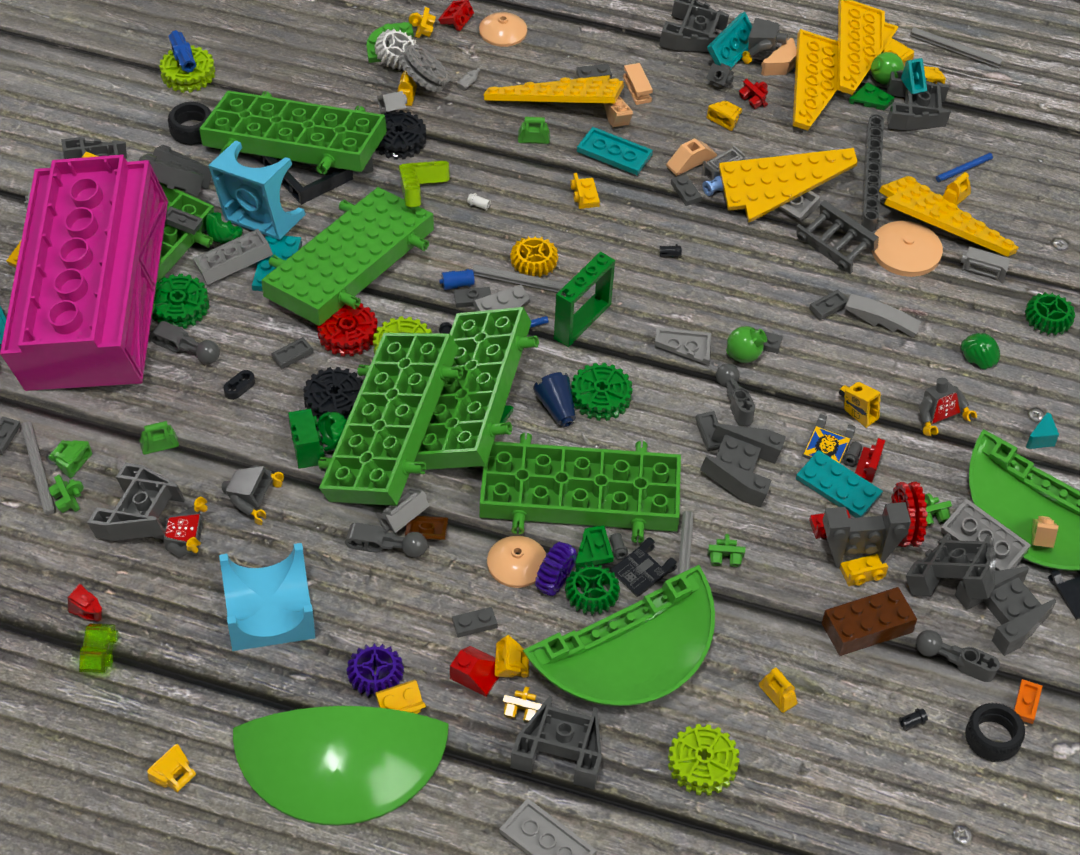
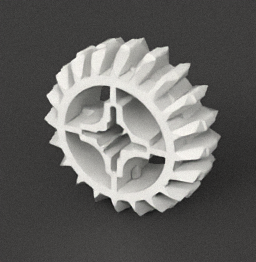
M387 29L376 40L375 54H377V59H382L381 64L386 63L387 67L391 66L393 70L398 68L400 71L403 66L399 63V56L405 52V48L408 45H417L416 40H412V35L408 36L406 32L402 33L401 30L396 31L393 29L390 31Z

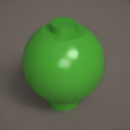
M892 52L879 54L871 65L873 78L882 85L888 84L891 72H894L895 78H898L896 71L904 70L902 59Z
M750 326L738 327L730 333L727 339L726 352L729 357L740 363L753 362L762 354L764 343L767 342V336L762 329L756 330Z

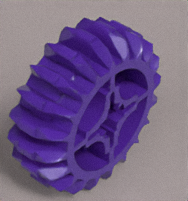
M560 541L550 548L542 564L539 566L540 568L535 578V586L540 592L550 596H554L557 592L559 593L575 565L576 549Z
M375 643L372 647L366 644L364 650L358 648L357 654L352 653L351 659L348 661L347 675L349 683H352L353 689H358L359 694L366 692L367 697L370 694L375 696V692L400 684L399 681L403 679L404 666L402 659L397 651H392L391 646L385 649L384 644L380 647H377ZM374 666H376V675L374 674Z

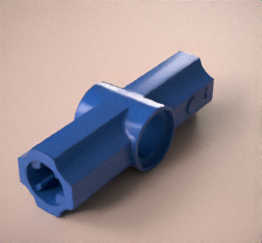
M172 31L168 37L175 60L179 61L183 71L187 73L192 72L196 67V62L193 58L190 44L186 42L182 32Z

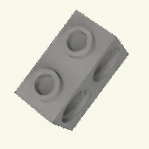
M403 91L377 96L380 113L406 108L407 97L403 94Z

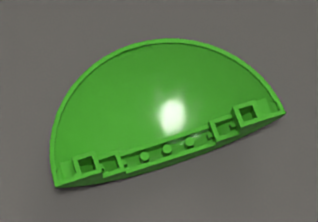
M983 429L976 441L970 460L969 486L973 503L1031 545L1023 559L1052 569L1080 571V491L1034 467L1033 462L1017 454V447ZM1038 516L1051 517L1059 525L1054 548L1032 545L1033 519H1038Z
M697 565L666 580L662 588L644 596L643 600L577 632L574 630L564 636H561L559 632L524 649L523 652L539 673L552 684L585 701L610 706H632L655 701L667 696L687 682L702 664L710 648L715 627V609L709 583L700 565Z
M328 706L297 709L257 718L233 728V744L238 765L244 778L260 798L283 814L298 820L321 825H349L366 822L388 814L407 803L428 783L435 773L444 754L448 738V723L406 711L365 706Z

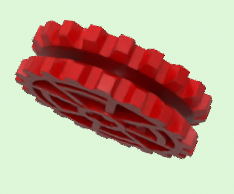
M360 303L357 309H353L345 304L323 324L317 325L320 344L322 346L325 345V350H332L334 355L340 353L341 356L346 354L354 356V353L363 354V350L368 351L370 345H373L374 333H377L378 321L375 318V313L371 312L369 307L364 308L362 303Z
M898 482L893 488V494L891 495L892 503L905 502L911 520L908 533L898 546L906 547L910 544L913 547H919L924 542V535H926V517L928 515L925 493H923L920 483L911 482L907 484L905 482Z

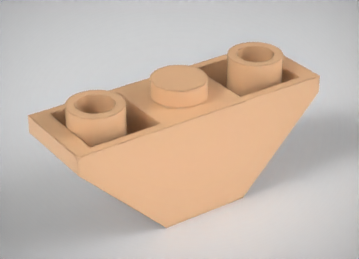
M790 38L786 44L782 43L780 48L774 50L768 58L763 60L761 64V74L763 76L787 75L796 67L797 49L793 38Z
M620 96L615 103H604L608 122L612 127L630 124L633 111Z
M694 138L682 144L667 162L666 166L678 176L703 164V161L707 162L717 157V154L707 144Z
M1038 516V519H1033L1032 545L1054 548L1059 525L1051 517Z

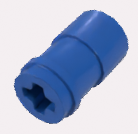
M472 269L442 272V279H439V283L443 285L444 290L475 285Z

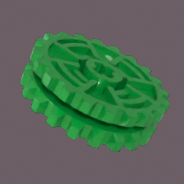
M172 274L169 278L163 277L161 282L156 283L155 308L152 312V319L154 321L157 320L158 324L161 321H165L186 329L188 325H196V321L201 322L203 315H207V309H209L208 292L203 282L199 283L198 278L192 279V275L185 277L183 274L178 276Z
M593 363L591 367L586 365L584 370L579 369L578 375L573 376L571 388L573 389L571 391L574 408L580 409L581 415L587 414V418L595 417L597 421H600L601 418H605L608 421L610 417L618 418L619 413L624 414L625 408H629L633 388H631L632 381L628 380V374H623L621 368L616 369L613 364L607 366L606 363H602V365Z

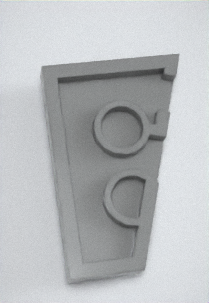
M522 284L474 300L473 305L477 311L516 308L526 305L530 298Z
M656 327L655 346L709 365L711 333Z

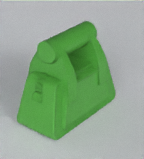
M525 117V122L521 123L518 130V142L549 144L550 130L547 123H545V117Z
M167 421L144 426L145 431L141 433L140 445L144 455L179 446L176 432L171 425L167 424Z
M62 440L48 458L55 462L66 476L72 478L92 455V451L88 441Z

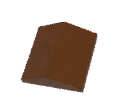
M416 516L407 524L405 536L410 532H419L426 539L446 540L448 518Z

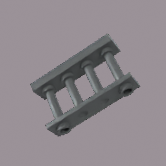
M825 200L820 204V216L806 229L800 224L796 226L797 237L801 242L807 243L837 264L841 270L847 271L850 274L853 272V260L865 248H869L873 252L878 248L879 237ZM825 220L833 223L820 238L812 233ZM838 229L847 233L833 247L826 243ZM851 239L859 241L860 244L847 257L838 252Z

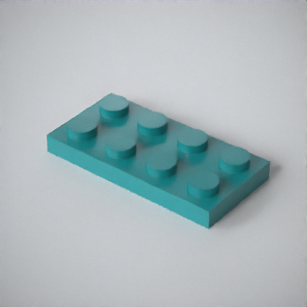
M746 12L740 13L707 46L715 64L721 66V63L732 68L743 57V52L749 51V35L752 24Z
M595 127L590 129L577 146V152L637 176L653 155V150Z
M267 235L265 236L273 255L283 260H287L296 253L302 243L301 237L284 235L278 240ZM271 256L258 262L252 283L253 291H263L261 280L276 269L269 265Z
M819 450L796 475V480L838 507H846L849 514L855 518L864 517L883 493V490Z

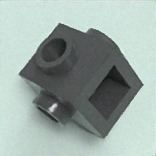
M712 63L706 79L713 81V85L722 89V86L728 88L733 82L734 72L730 70L731 67L721 63V66Z

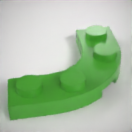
M409 22L385 24L372 32L367 40L368 62L374 63L381 62L382 60L377 59V54H375V43L382 32L387 31V29L390 31L393 29L396 31L401 30L402 33L406 32L408 36L412 35L413 38L412 24Z

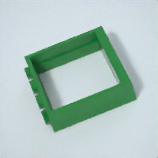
M599 252L556 294L554 339L569 347L611 305L615 259ZM596 283L595 294L574 314V303Z

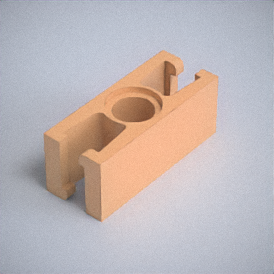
M641 64L624 65L626 73L623 74V79L635 104L652 102V97L649 94L653 93V89Z

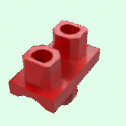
M745 79L743 81L744 87L739 90L740 97L746 100L749 96H752L748 100L751 107L756 109L762 105L765 108L768 105L765 101L768 94L767 83L756 82L752 84L748 79Z

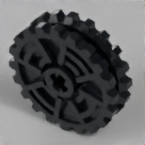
M393 110L391 113H384L387 132L375 151L379 150L380 155L385 154L386 158L393 157L394 160H398V158L404 160L408 156L410 158L414 157L415 153L419 154L420 149H424L426 144V125L423 124V120L418 119V115H412V112L409 111L404 113L403 110L399 112Z
M328 367L326 371L319 370L317 375H311V380L307 379L306 386L303 388L305 408L311 409L312 415L316 416L317 419L324 413L338 412L348 420L361 389L362 378H357V373H350V369L347 368L341 370V367H336V369Z

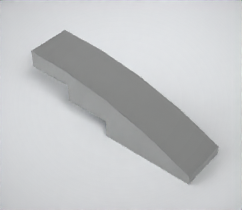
M854 294L849 295L845 305V309L873 326L879 323L893 332L899 329L912 338L917 334L921 323L916 318L894 307Z

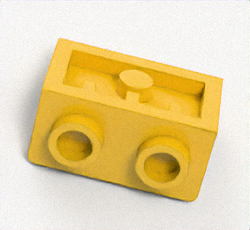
M573 173V180H570L571 190H574V202L578 203L579 209L600 207L594 179H579L577 173Z
M873 554L842 562L840 570L848 586H859L865 582L879 581L886 577L888 565L887 563L882 564L879 556Z
M416 680L375 692L379 708L417 714L421 712L422 708L426 707L422 701Z

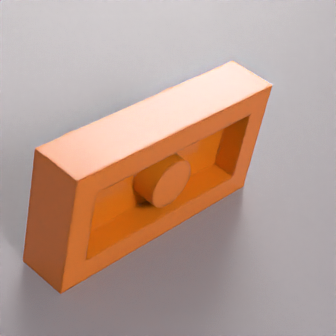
M1022 679L1014 711L1019 714L1024 722L1033 724L1043 686Z

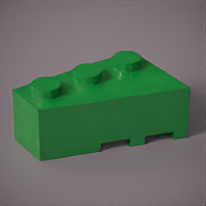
M311 409L288 412L298 469L318 466L319 458L324 457L323 446H320V432L316 430V427H318L316 416L312 415Z

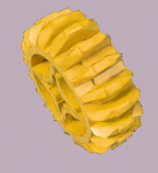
M528 236L527 239L521 238L520 241H516V244L512 247L510 253L511 264L514 270L520 274L541 278L542 275L547 276L548 273H552L554 268H556L558 251L554 243L549 242V239L544 240L543 237L537 238L534 236V238H530Z

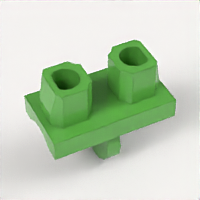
M60 475L55 476L56 483L48 489L55 499L61 495L63 496L55 502L56 507L62 513L70 508L75 512L78 511L80 507L75 497L81 496V492L84 489L82 482L71 479L68 483L63 481Z
M930 493L925 494L928 515L926 517L927 526L934 523L932 518L934 514H936L939 523L946 522L950 517L949 508L952 507L951 501L938 503V497L933 498Z
M725 534L724 539L716 540V545L709 544L707 555L710 556L711 565H722V556L730 557L729 566L740 567L745 554V547L736 546L737 540H729V534Z

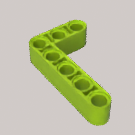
M432 161L399 165L400 185L405 205L408 207L421 205L420 184L449 181V162Z

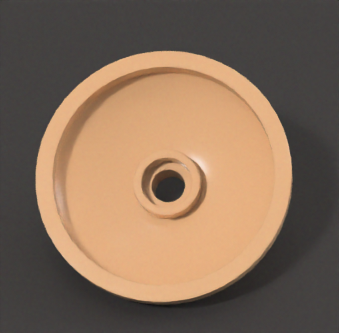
M497 12L485 17L481 21L479 33L482 39L491 45L508 47L516 45L525 39L527 25L523 19L515 14Z
M509 536L499 540L491 547L487 557L488 570L496 581L505 586L513 588L527 587L536 582L535 578L537 577L539 566L546 557V552L538 542L531 538Z

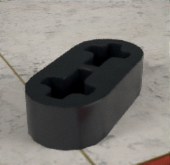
M243 370L226 382L223 387L225 397L234 400L252 388L255 384L254 373L250 370Z

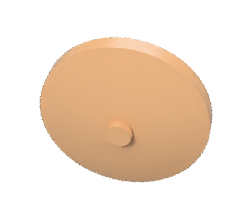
M894 221L883 225L875 232V235L879 237L878 248L874 252L872 251L873 257L880 266L889 272L901 276L916 277L930 273L940 263L943 253L942 243L938 236L924 225L911 221Z

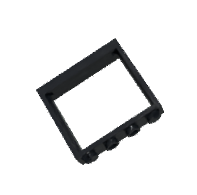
M263 156L265 167L281 160L280 158ZM339 169L304 187L287 171L281 184L302 205L353 180V170Z

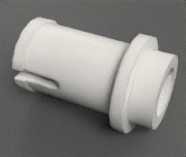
M471 193L467 203L470 206L474 205L487 211L491 201L477 196V193Z

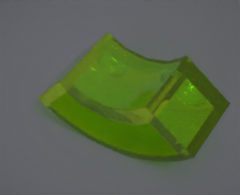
M90 623L86 626L84 643L80 650L79 672L105 673L108 667H112L113 646L118 641V630H115V624Z

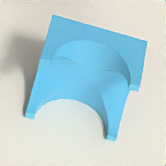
M234 141L208 165L225 221L230 220L231 223L253 231L259 229L262 234L280 240L306 215L304 209L299 207L296 210L285 212L280 203V187L284 175L292 165L291 159L285 157L281 161L267 167H246L237 162L242 145L241 142Z
M302 543L294 544L291 554L280 563L263 568L242 567L233 563L229 559L228 554L219 555L232 651L315 639L313 610L309 597Z

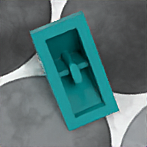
M923 58L908 60L905 63L901 80L911 94L927 91Z
M1049 412L1046 413L1031 433L1026 448L1035 449L1055 446L1059 433Z

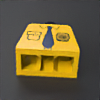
M856 382L851 387L844 385L840 388L839 395L845 398V411L867 428L879 419L881 392L860 382Z

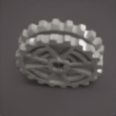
M410 44L398 58L400 65L403 66V70L415 82H418L420 86H424L427 90L439 93L444 88V85L450 81L451 77L449 72L446 71V67L434 55H431L429 51H425L422 47Z

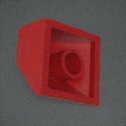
M472 646L459 651L450 665V679L487 697L499 677L495 676V657Z

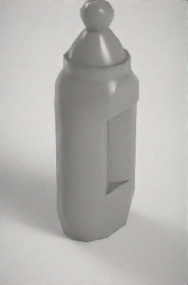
M480 68L467 72L458 81L457 87L462 90L468 89L477 80Z

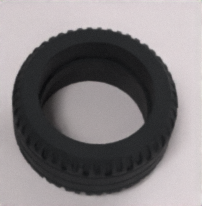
M184 102L175 106L168 115L171 136L183 144L201 143L199 129L211 114V110L206 105L198 102ZM186 121H200L199 124L193 126L181 125Z
M986 703L976 708L971 714L966 726V739L970 748L980 757L990 761H1005L1012 758L1022 745L1025 738L1024 722L1019 714L1010 707L1000 703ZM984 722L998 723L1008 730L1012 740L1008 742L992 741L983 735L979 724Z

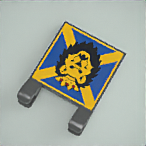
M820 414L802 457L811 459L819 450L841 464L843 456L854 436L856 427L849 424L845 435L824 429L827 416Z

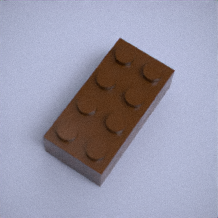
M899 587L826 609L821 624L839 656L913 633L917 618Z

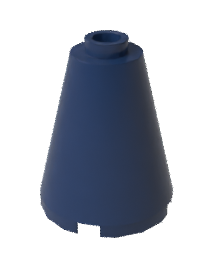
M556 372L541 378L543 382L540 384L536 382L534 384V393L559 426L568 427L572 425L576 416L568 374L562 375V372Z

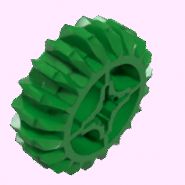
M1046 292L1043 294L1038 293L1036 296H1033L1027 303L1025 310L1026 321H1029V326H1034V330H1040V334L1045 332L1047 335L1050 333L1054 336L1058 333L1062 335L1074 323L1075 312L1071 302L1066 301V297L1061 298L1060 294L1054 295L1053 292L1051 294Z
M593 563L591 567L584 564L583 569L577 566L575 572L571 571L565 585L566 598L570 600V606H575L576 611L582 609L583 614L587 611L591 615L594 612H598L601 615L602 610L608 612L610 607H614L620 593L619 581L615 578L614 572L609 573V568L602 569V565L595 567ZM602 584L606 586V588L608 589V592H607L606 590H604V587L602 586ZM577 587H579V588L581 589V591L583 592V594H581V593L577 590Z

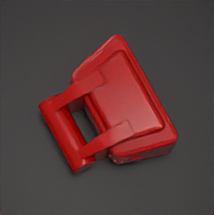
M79 583L68 596V612L84 620L99 622L102 619V607L98 599Z

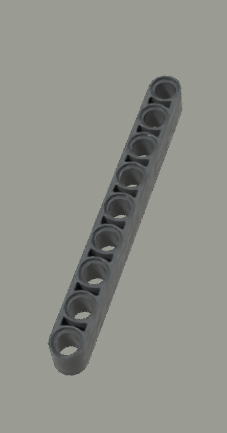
M877 114L869 117L866 130L861 225L871 232L876 230L880 212L879 190L881 188L884 118Z

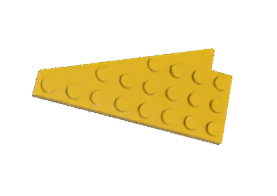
M853 0L838 1V91L853 95L871 69L875 57L882 53L888 39L892 38L897 31L898 26L885 22V11Z
M802 29L797 34L792 126L808 131L837 91L838 41Z
M610 75L577 79L564 77L560 81L526 82L524 85L489 87L484 93V100L615 103L624 88V81H619L616 78L610 79Z
M854 148L722 162L719 163L718 167L728 211L745 209L749 223L856 167L858 162Z
M903 177L882 185L879 190L880 193L888 197L884 203L885 205L1009 257L1015 254L1019 248L1012 240L1005 239L998 231L991 230L984 222L974 219L970 213L960 210L956 204L949 203L942 195L935 194L928 186L918 183L914 177Z

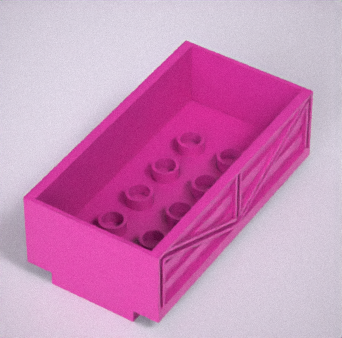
M124 155L52 160L51 168L34 170L0 355L25 391L142 384L168 199L149 160L127 162Z

